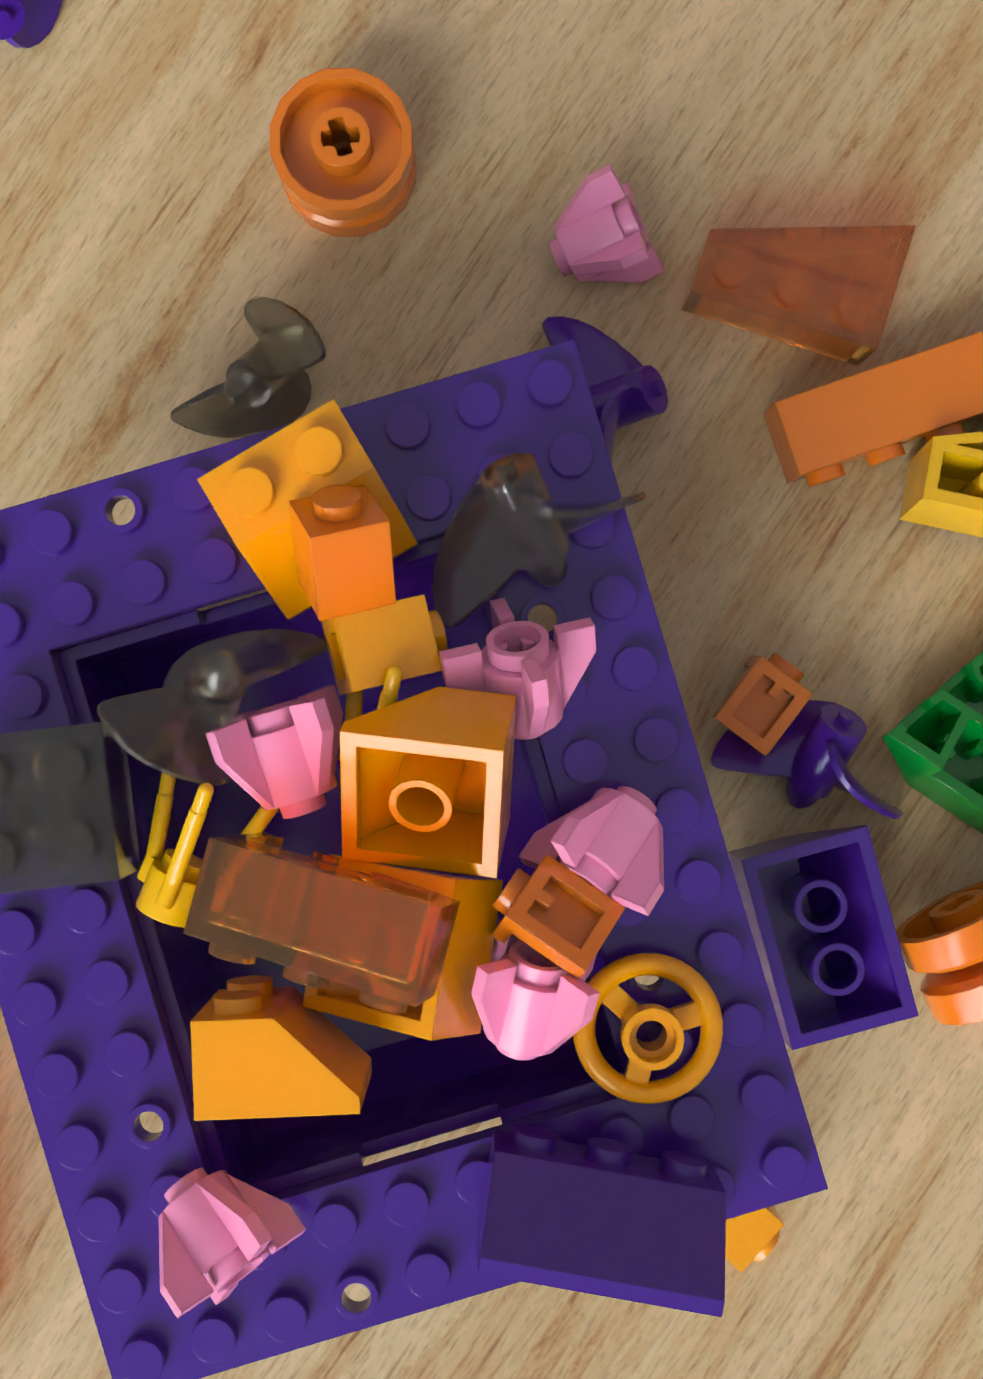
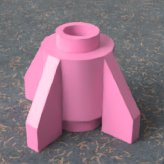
M611 164L586 176L555 223L557 238L549 242L552 255L561 273L565 277L574 273L582 284L587 281L642 283L664 272L663 264L651 241L648 239L645 227L636 209L634 193L628 182L621 185Z
M505 598L490 600L493 629L486 637V646L480 650L478 643L439 651L442 676L448 688L517 695L514 739H534L556 727L561 721L567 702L596 653L595 625L590 617L553 625L554 641L549 639L548 632L543 626L530 621H515Z
M334 685L325 686L297 697V699L281 702L257 711L233 714L223 718L225 726L205 733L215 764L262 806V809L280 808L283 819L302 816L326 806L327 801L324 793L335 788L338 784L335 770L343 711Z
M619 786L617 790L612 788L597 790L590 801L536 831L519 855L524 865L536 869L546 854H548L622 906L649 916L664 892L663 827L655 816L657 808L648 797L628 786Z
M497 918L496 928H497V926L499 925V923L501 922V920H500L499 918ZM513 934L505 944L494 938L491 963L477 966L471 992L487 1039L495 1044L502 1054L516 1060H532L538 1056L555 1051L593 1020L600 992L585 981L593 970L596 956L586 972L577 979Z
M203 1167L195 1169L178 1180L164 1194L169 1205L159 1216L160 1292L177 1319L209 1297L217 1305L228 1298L239 1281L257 1268L270 1253L274 1254L301 1236L306 1228L288 1203L227 1174L225 1170H218L208 1175Z

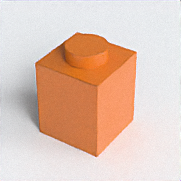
M330 485L317 490L313 496L289 501L298 581L319 621L396 604L390 522L365 485L356 487Z

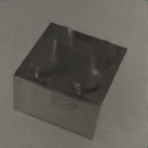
M123 720L0 734V894L120 880L140 869Z

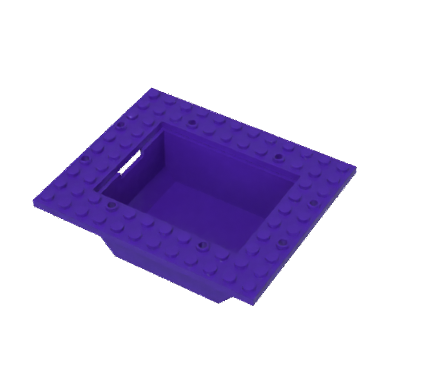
M574 339L341 408L340 410L418 543L417 546L393 559L396 601L425 594L428 611L436 610L442 619L447 639V650L478 643L480 650H482L486 646L487 635L493 629L490 600L505 598L515 621H528L529 611L533 607L546 605L556 615L555 625L588 617L591 618L595 625L596 653L567 702L561 721L556 727L537 738L529 740L514 739L510 820L498 875L494 879L503 880V891L518 868L531 876L536 869L524 865L519 855L533 834L590 801L595 792L601 788L617 790L619 786H628L641 792L654 803L657 808L655 816L663 827L664 892L649 916L625 907V910L598 951L593 970L585 982L588 983L597 972L611 962L625 956L640 953H657L674 957L694 968L708 982L717 997L723 1019V1037L719 1055L710 1072L695 1088L671 1101L655 1104L634 1103L605 1091L588 1075L582 1066L575 1049L573 1036L552 1053L538 1056L532 1060H516L502 1054L496 1045L487 1039L483 1031V1025H481L479 1034L430 1041L322 1012L371 1057L372 1074L360 1114L194 1121L190 1021L218 989H227V980L236 977L270 976L273 977V987L294 986L304 995L326 854L342 855L340 761L337 760L335 776L338 784L335 788L324 793L327 805L311 813L289 819H283L279 809L224 885L215 909L200 907L196 920L191 927L182 928L161 923L143 914L136 907V901L144 882L137 878V875L146 855L156 796L159 790L162 770L165 766L171 765L175 767L177 777L164 853L166 849L176 848L198 787L203 783H210L214 788L205 821L192 853L208 863L209 868L205 876L210 877L261 805L215 764L205 733L225 726L223 718L233 714L257 711L271 705L297 699V697L330 685L335 686L343 711L342 724L345 722L346 694L339 695L322 622L319 621L312 607L293 619L287 620L267 591L203 611L197 610L266 589L235 545L197 479L290 424L0 510V1006L112 1379H200L521 1282L478 1274V1214L494 1129L511 1132L512 1126L515 1124H532L554 1131L557 1134V1140L587 1145L588 1138L605 1137L628 1144L633 1149L632 1153L662 1159V1153L667 1150L695 1154L708 1162L707 1167L715 1168L726 1191V1220L828 1189ZM123 499H131L135 506L133 519L127 524L117 525L112 515L114 506ZM552 629L548 632L549 639L554 641ZM442 671L402 680L397 702L436 687H445L446 684ZM384 685L364 689L362 715L377 710ZM43 753L49 755L56 765V772L49 781L42 780L35 771V762ZM498 911V918L502 920L505 915ZM635 977L619 984L640 1005L658 1004L669 1009L693 1001L679 985L662 977H659L655 983L650 985L638 983ZM601 1003L595 1023L597 1044L605 1060L616 1071L625 1075L628 1057L620 1039L622 1022L607 1006ZM646 1021L639 1026L636 1037L643 1042L654 1041L662 1032V1024L657 1021ZM701 1026L683 1031L684 1047L679 1058L667 1068L651 1070L649 1081L668 1077L687 1064L698 1046ZM143 1112L156 1113L163 1122V1131L151 1133L145 1130L140 1122V1114ZM494 1118H501L502 1125L363 1166L365 1157ZM203 1167L208 1175L218 1170H225L227 1174L288 1203L306 1228L303 1234L274 1254L270 1253L257 1268L239 1281L228 1298L215 1305L211 1297H209L177 1319L160 1292L159 1216L169 1205L164 1197L167 1190L188 1173ZM359 1283L364 1285L371 1295L363 1301H354L346 1295L344 1289L350 1284Z

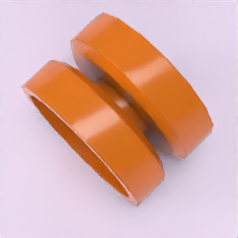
M325 68L299 79L280 99L270 123V155L292 209L312 228L335 237H364L387 227L406 208L416 184V156L412 124L401 98L380 78L356 68Z
M982 881L932 902L907 918L896 929L901 952L908 968L917 973H927L921 982L920 991L934 1019L943 1025H965L983 1021Z

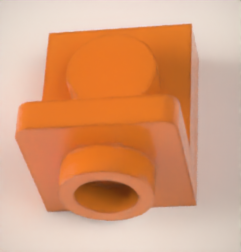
M775 653L768 660L762 656L751 655L744 665L747 667V670L711 716L764 756L769 754L813 695L798 684L804 677V674L790 662Z
M546 854L531 876L518 868L492 907L505 916L492 936L505 944L513 934L579 979L590 966L625 910V907Z

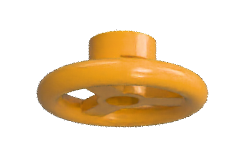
M640 953L625 956L611 962L597 972L587 983L600 993L593 1020L574 1034L573 1040L582 1066L588 1075L605 1091L634 1103H662L688 1093L710 1072L719 1055L722 1044L723 1019L715 993L708 982L694 968L681 960L667 955ZM638 976H658L679 985L693 1001L669 1009L658 1004L640 1005L619 984ZM601 1003L607 1006L622 1022L620 1039L628 1057L625 1075L616 1071L605 1060L598 1047L595 1023ZM646 1021H657L662 1024V1032L656 1040L643 1042L636 1037L637 1030L641 1024ZM701 1026L698 1046L687 1064L668 1077L649 1081L651 1070L667 1068L679 1058L684 1047L683 1031Z

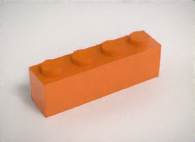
M983 331L774 402L763 415L787 484L806 478L809 488L845 476L843 465L865 457L868 468L906 455L902 444L925 437L927 443L933 436L965 433L962 424L983 417Z

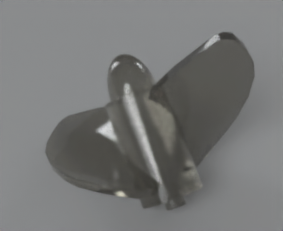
M268 297L251 298L244 306V316L259 341L229 365L225 382L205 390L173 409L170 414L171 420L192 431L221 438L247 437L293 423L304 413L311 399L312 386L309 376L304 370L318 364L326 357V348L320 334L310 320L290 305Z
M515 453L494 461L482 471L478 481L465 495L441 541L433 569L432 593L435 608L443 624L449 628L458 626L494 596L520 569L527 570L529 575L543 586L556 587L560 585L568 571L567 552L570 548V541L567 534L622 508L642 501L647 497L645 490L603 502L584 504L555 503L552 500L537 461L532 454Z
M283 629L244 631L210 640L189 649L172 665L162 688L147 689L104 700L97 705V714L107 732L115 741L142 763L172 777L199 784L210 783L211 785L219 786L229 783L233 779L215 764L205 733L235 722L247 686L279 674L325 652L328 649L325 639L313 634Z

